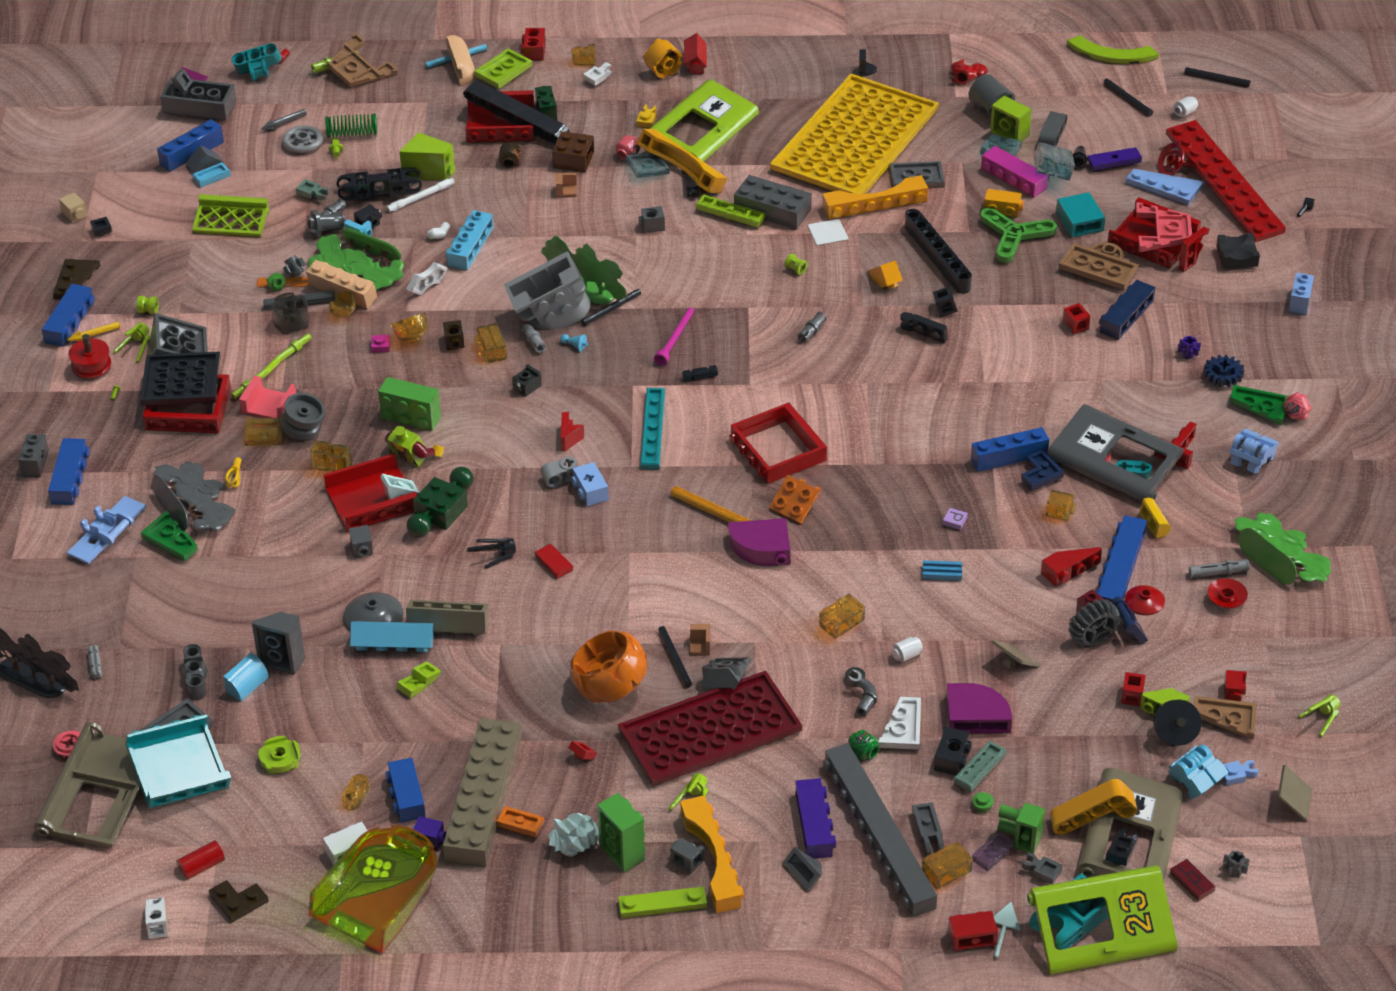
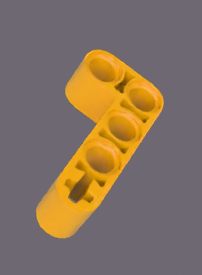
M1109 780L1053 808L1050 811L1053 832L1057 835L1067 834L1112 811H1115L1122 818L1133 817L1137 813L1134 793L1121 780Z

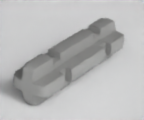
M89 646L87 649L91 677L93 679L101 678L102 671L98 646Z

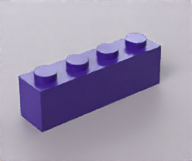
M821 778L796 780L795 795L806 854L814 859L832 857L833 848H836L835 835H831L833 822L832 819H828L830 806L829 802L825 803V799H827L826 786L822 787Z

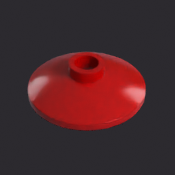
M1223 578L1210 584L1208 597L1211 602L1219 607L1233 609L1242 606L1246 602L1248 592L1246 587L1239 581Z
M1138 585L1126 593L1125 602L1137 614L1153 615L1164 608L1165 597L1155 587Z

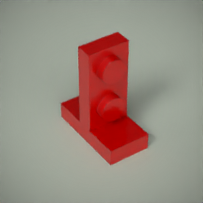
M1191 421L1186 427H1182L1179 436L1173 438L1172 442H1170L1185 449L1175 464L1187 470L1192 463L1193 451L1186 448L1195 438L1197 426L1196 423ZM1154 451V456L1164 460L1167 458L1165 455Z

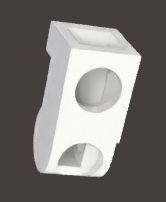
M164 897L146 899L145 915L149 939L168 937Z

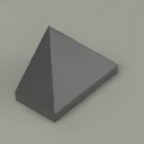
M794 847L782 862L807 891H810L822 876V864L797 847Z

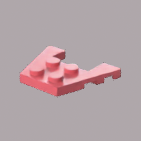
M1136 202V217L1155 218L1156 236H1139V252L1180 245L1185 238L1192 235L1190 214L1170 209L1166 212L1158 210L1157 206L1149 208L1144 207L1143 203Z

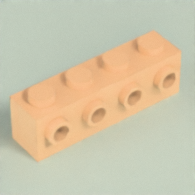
M315 260L306 270L310 286L322 291H333L334 296L368 309L377 299L374 283L360 278L356 274L348 273L341 268L333 267L319 260Z

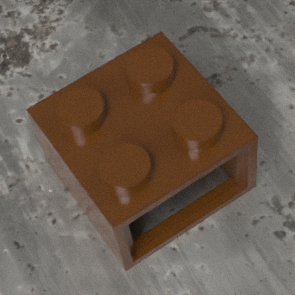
M561 131L552 151L553 168L586 173L595 152L594 136Z

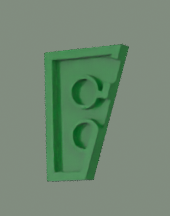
M1234 385L1230 396V403L1282 426L1286 411L1283 404L1288 395Z
M167 510L141 532L142 539L183 561H186L198 551V546L186 531L179 527L178 522L171 518Z

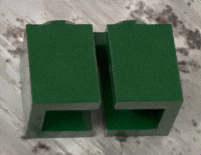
M536 87L535 103L537 111L557 120V105L552 87Z

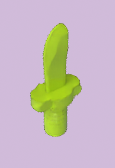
M333 137V144L329 145L328 148L329 152H333V157L338 158L340 151H343V145L339 144V140Z

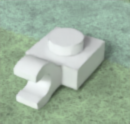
M605 62L599 68L594 66L583 74L584 80L596 86L612 74V71L608 70L611 64Z

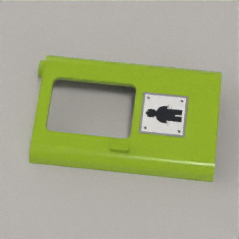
M708 79L650 129H656L704 162L757 116L759 110L754 103L717 82ZM690 111L716 125L693 146H689L667 133L672 126Z

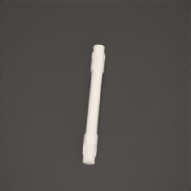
M453 178L443 180L430 188L391 203V205L386 206V209L389 213L399 210L412 202L451 187V185L455 184Z

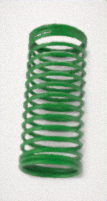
M371 113V126L369 114H367V125L365 114H363L364 131L361 114L360 130L357 114L356 129L354 115H352V128L350 115H348L349 131L346 115L344 116L345 132L342 115L341 131L338 115L337 130L335 116H333V129L331 116H325L327 138L331 137V133L333 137L335 134L337 137L339 134L341 137L342 134L346 136V131L348 136H350V132L352 136L354 133L356 136L358 133L361 135V132L365 135V130L367 135H369V131L371 135L373 131L377 135L376 113Z

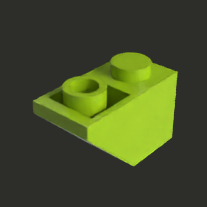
M1173 688L1144 692L1141 697L1140 709L1155 715L1157 709L1163 703L1177 699L1189 702L1190 696Z

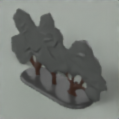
M186 461L180 466V469L168 464L155 467L156 470L153 473L154 494L164 510L170 513L171 518L178 522L179 527L183 531L188 528V515L195 518L193 525L198 529L211 528L217 531L222 528V524L229 523L235 509L227 504L212 501V498L218 497L219 489L223 488L224 483L214 479H202L205 471L199 463ZM180 500L188 502L189 508L187 510ZM191 511H199L203 515H194L195 513H191Z

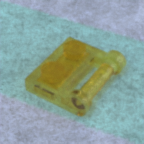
M278 416V418L257 419L246 417L245 446L283 445L284 432L280 427L281 416ZM273 425H278L277 427H253V426H273Z

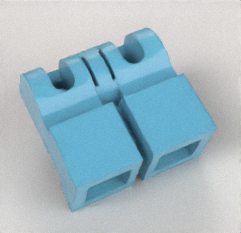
M1203 744L1193 747L1168 766L1170 776L1174 781L1178 780L1180 784H1185L1191 799L1204 793L1229 773L1220 760L1215 759L1211 750Z

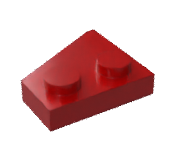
M1202 227L1182 241L1179 270L1185 272L1196 264L1199 253L1204 245L1201 243L1203 236L1209 234L1210 230L1208 228Z

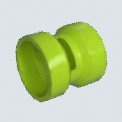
M138 296L136 303L137 313L144 314L149 312L150 314H155L158 312V297L151 296L146 298L145 296Z

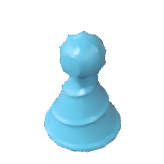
M563 334L560 338L563 344L569 342L579 352L588 345L585 334L571 338L567 334Z

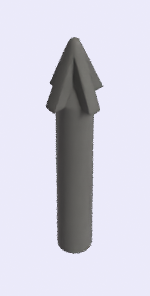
M302 109L274 121L270 119L261 129L275 130V127L307 115L305 109Z

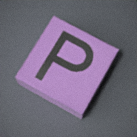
M949 508L943 519V525L961 530L967 520L968 513Z

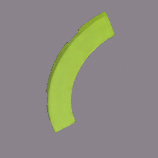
M1081 35L1067 40V45L1076 52L1090 55L1092 59L1108 63L1129 64V62L1134 61L1143 63L1159 58V53L1150 45L1136 49H1113L1090 42Z

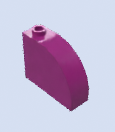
M786 518L728 522L730 546L741 559L762 566L791 564Z
M947 683L946 704L949 728L970 732L969 734L1011 733V708L1000 693L990 687L975 683Z

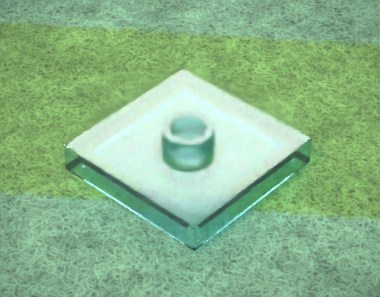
M645 153L626 156V162L637 178L670 174V168L663 158L655 154Z

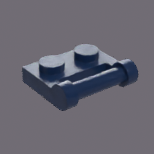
M1122 597L1113 598L1111 602L1117 607L1124 622L1126 632L1130 634L1133 640L1137 638L1141 645L1147 642L1148 639L1131 608Z

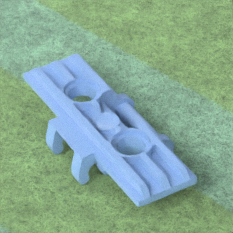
M124 496L111 510L106 509L102 512L101 507L97 506L94 509L96 519L90 525H88L86 519L80 522L81 528L86 534L67 552V555L89 564L107 545H112L115 542L114 539L127 526H131L134 523V519L146 508V505ZM98 540L96 544H90L91 541Z

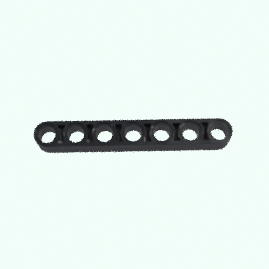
M473 80L463 92L464 97L468 101L517 126L533 125V133L554 145L561 131L570 132L565 124L478 80Z
M908 209L905 212L906 231L958 293L965 294L970 292L971 272L924 215L917 209Z

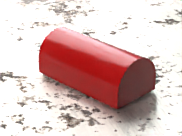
M214 840L177 859L176 863L188 880L224 861L225 857L220 845Z

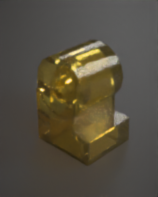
M588 44V47L576 46L572 48L571 55L574 65L595 66V44Z

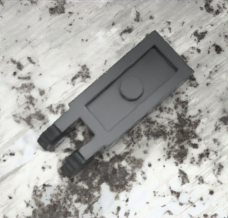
M933 802L912 805L913 817L926 855H932L930 841L935 840L939 853H945L942 831Z

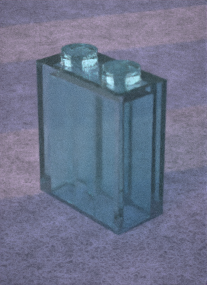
M1041 142L1038 143L1034 155L1036 172L1070 181L1075 167L1072 151Z

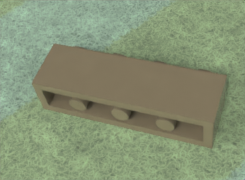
M410 600L406 607V623H433L434 633L452 632L453 634L472 633L473 635L486 634L489 627V606L484 603Z

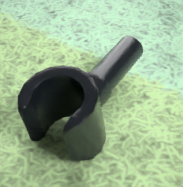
M1306 197L1297 216L1300 217L1307 208L1313 209L1315 199Z

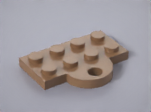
M1101 242L1094 244L1090 248L1073 243L1059 262L1058 269L1125 290L1138 271L1139 264L1124 260L1122 249L1112 243Z

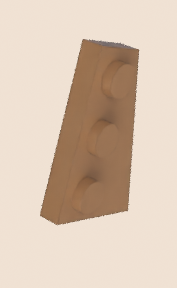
M1200 696L1194 697V706L1198 709L1203 721L1254 740L1257 703Z

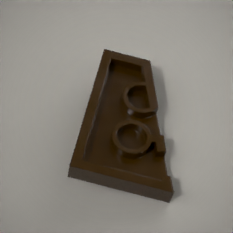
M65 259L53 291L54 299H62L71 284L82 286L86 279L91 278L92 272L101 266L100 260Z

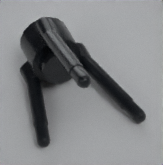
M509 537L503 539H477V543L497 544L467 548L468 551L498 548L499 554L504 556L486 564L485 568L512 558V554L516 553L515 541Z

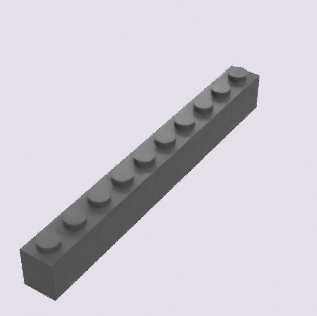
M849 743L825 750L824 768L832 775L833 784L839 787L842 800L847 801L849 811L852 816L856 817L860 831H864L868 845L875 850L877 861L879 863L882 862L887 878H891L895 892L902 897L904 908L910 911L912 917L935 910L937 908L936 892Z

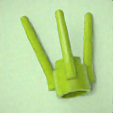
M138 322L135 327L125 333V336H130L113 352L117 353L131 339L135 341L143 340L136 362L139 363L147 341L150 339L148 326Z
M1329 694L1322 701L1299 714L1298 717L1307 716L1317 709L1325 715L1330 714V717L1319 733V736L1322 737L1333 719L1339 714L1337 709L1341 706L1340 700L1335 695Z
M699 773L694 774L690 782L686 784L682 792L669 806V810H672L687 792L692 795L702 794L706 798L709 791L706 787L708 783L707 778Z

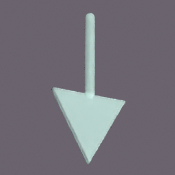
M1012 902L994 916L995 923L1002 926L994 954L996 958L1000 953L1006 927L1020 931Z

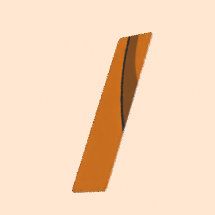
M284 277V287L310 286L308 277ZM258 278L257 287H269L266 278Z

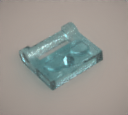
M989 134L984 145L981 146L980 155L996 146L1016 157L1022 147V141Z

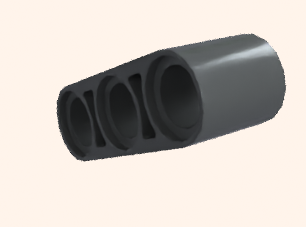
M1050 111L1040 132L1038 146L1056 148L1067 123V114Z

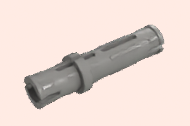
M1248 559L1239 561L1225 560V562L1189 566L1188 570L1190 579L1248 572L1250 566Z

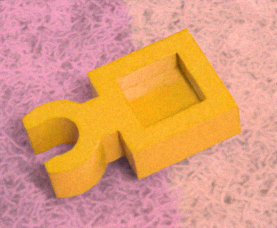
M644 105V112L640 111L637 117L636 127L651 128L656 121V106L648 109L647 105Z

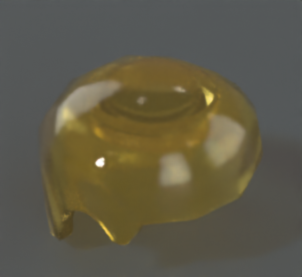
M350 291L339 292L335 295V301H330L331 314L339 318L351 315L356 309V300L354 294Z

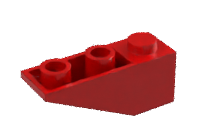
M1096 547L1055 552L1042 560L1041 575L1055 587L1067 583L1075 576L1081 575L1084 571L1101 563L1102 548Z

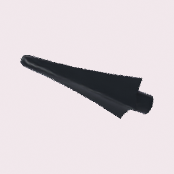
M681 170L687 197H697L699 195L697 193L698 185L685 171Z

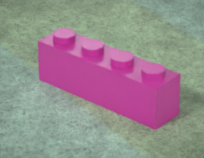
M994 146L982 155L981 169L1033 198L1047 189L1048 174L1006 151Z

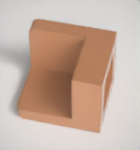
M556 173V198L577 197L576 173Z
M690 624V655H710V624Z

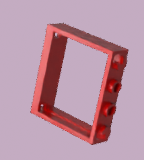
M219 374L217 388L219 393L213 415L155 412L156 405L146 406L143 414L145 430L219 433L231 391L229 375Z
M790 402L731 424V435H729L731 442L736 444L740 453L745 455L749 464L752 467L754 466L758 475L767 484L827 461V446ZM786 422L810 451L769 467L745 437Z

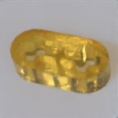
M357 774L350 779L342 794V803L345 809L356 810L361 806L370 788L369 779L366 775Z

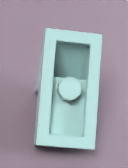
M386 474L380 476L385 494L389 500L416 492L417 495L420 493L412 480Z

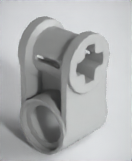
M565 457L544 464L540 469V473L547 486L555 488L571 482L573 468L577 466V461L573 457Z

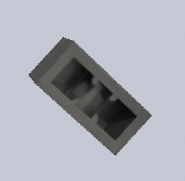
M26 435L18 459L22 476L41 477L49 453L46 435Z

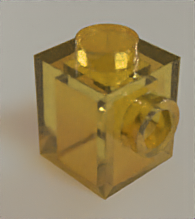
M1051 490L1047 501L1046 516L1068 521L1070 515L1074 514L1076 510L1074 495Z

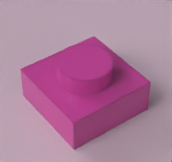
M371 335V352H390V335Z

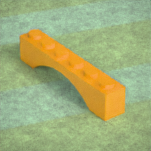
M656 129L642 130L637 142L639 146L681 168L693 178L698 186L708 193L722 192L727 177Z
M922 175L905 178L898 185L877 193L855 194L840 190L823 193L822 207L829 220L928 201V186Z
M705 795L680 801V815L686 831L703 841L715 860L716 871L710 883V898L716 913L741 908V899L744 898L743 888L737 884V872L735 868H731V856L729 852H725V840L723 835L719 836V824L717 819L713 820L711 803H707Z

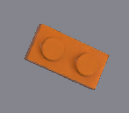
M504 806L496 823L497 827L536 838L544 823V817Z

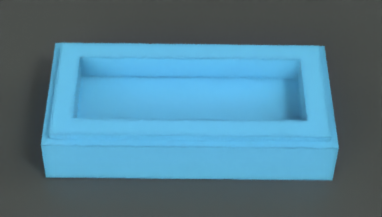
M223 162L192 174L193 180L200 188L231 176L230 170Z

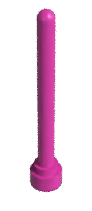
M692 307L687 309L664 348L656 352L653 358L656 364L665 366L669 361L670 350L694 313Z

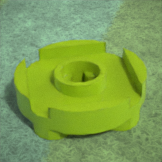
M276 736L264 742V746L258 751L261 766L266 769L268 774L273 775L296 769L299 766L301 753L300 747L295 740H287L285 736Z

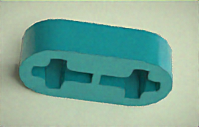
M1120 460L1116 463V466L1142 478L1149 479L1151 477L1152 466L1148 462Z

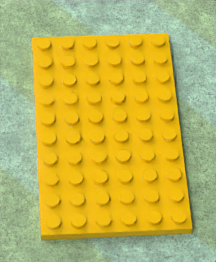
M850 74L772 160L770 169L831 191L840 190L848 193L866 194L939 109V103Z

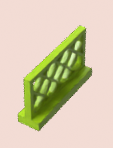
M199 194V206L192 229L193 233L262 237L266 216L270 212L268 198ZM202 211H211L205 216L202 214ZM220 212H228L222 217L218 214ZM245 213V215L241 216L240 218H238L235 214ZM262 214V216L258 217L257 219H255L252 215ZM216 216L218 218L216 221L211 223L208 220L211 217ZM233 217L235 219L233 222L228 224L225 221L228 218ZM247 218H250L252 222L248 223L247 225H245L242 222ZM203 222L208 224L204 228L198 227ZM220 223H223L225 225L221 229L215 228V226H217ZM237 224H240L242 226V228L238 230L232 229V227H234ZM254 225L259 227L258 231H250L249 228Z

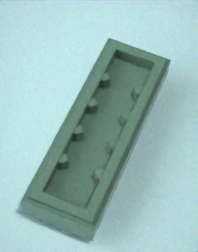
M989 740L954 777V783L972 792L1004 758L1007 750Z

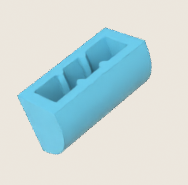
M252 652L223 676L226 693L239 701H243L269 678L265 665Z

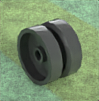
M308 393L292 394L284 404L283 413L280 418V427L286 435L293 439L303 441L313 439L321 429L325 415V406L314 395Z

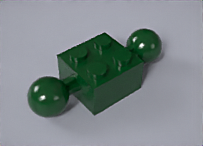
M463 466L453 469L449 476L450 483L434 477L413 499L414 514L409 517L406 524L407 531L411 536L415 538L425 537L431 530V524L447 530L468 507L466 490L471 487L474 481L473 473L470 469Z

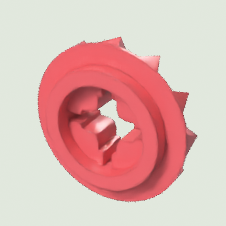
M65 731L54 739L53 750L57 756L62 755L65 759L70 755L80 732Z

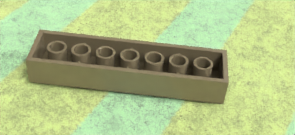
M479 719L443 844L445 862L487 867L497 831L496 821L503 809L522 740L520 723Z

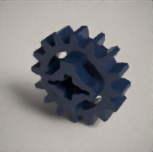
M1218 355L1217 358L1212 356L1211 360H1206V364H1204V377H1208V382L1213 381L1214 386L1219 384L1220 387L1226 385L1229 388L1230 384L1237 385V382L1242 381L1244 365H1240V360L1235 361V357L1228 358V355L1224 357Z

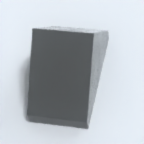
M199 145L187 161L186 166L191 174L219 164L223 160L218 153Z

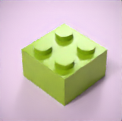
M1003 96L992 105L990 132L1015 145H1019L1030 135L1032 109Z

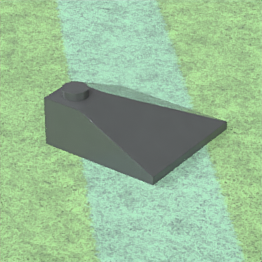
M154 314L148 355L208 352L206 327L165 315Z

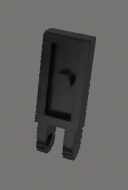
M903 312L900 315V320L902 321L901 328L903 330H913L918 334L943 343L948 340L946 325L908 312Z
M1121 828L1119 833L1115 835L1106 853L1105 860L1115 865L1126 866L1136 847L1139 833L1134 832L1131 837L1126 836V829Z

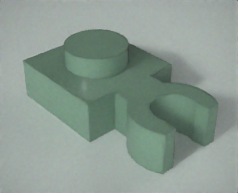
M305 179L296 188V194L309 199L314 196L317 200L323 201V195L328 196V189L320 187L318 183Z

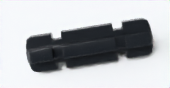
M716 365L709 366V368L701 367L692 369V371H682L684 381L692 380L691 378L696 380L709 377L708 375L711 377L718 375Z

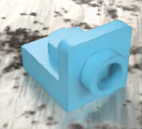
M351 220L344 222V229L349 228L369 236L372 235L370 221H366L363 225Z

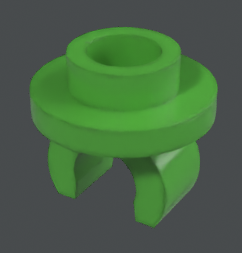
M273 273L269 278H266L267 284L272 290L278 291L285 285V278L280 273Z

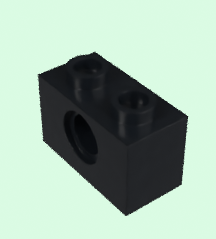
M945 727L935 755L934 771L956 776L960 769L965 767L967 761L965 755L970 753L972 741H969L970 732Z

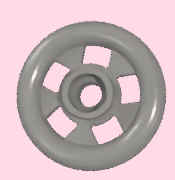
M307 125L289 129L282 138L284 147L295 153L313 151L323 141L322 133L317 128Z

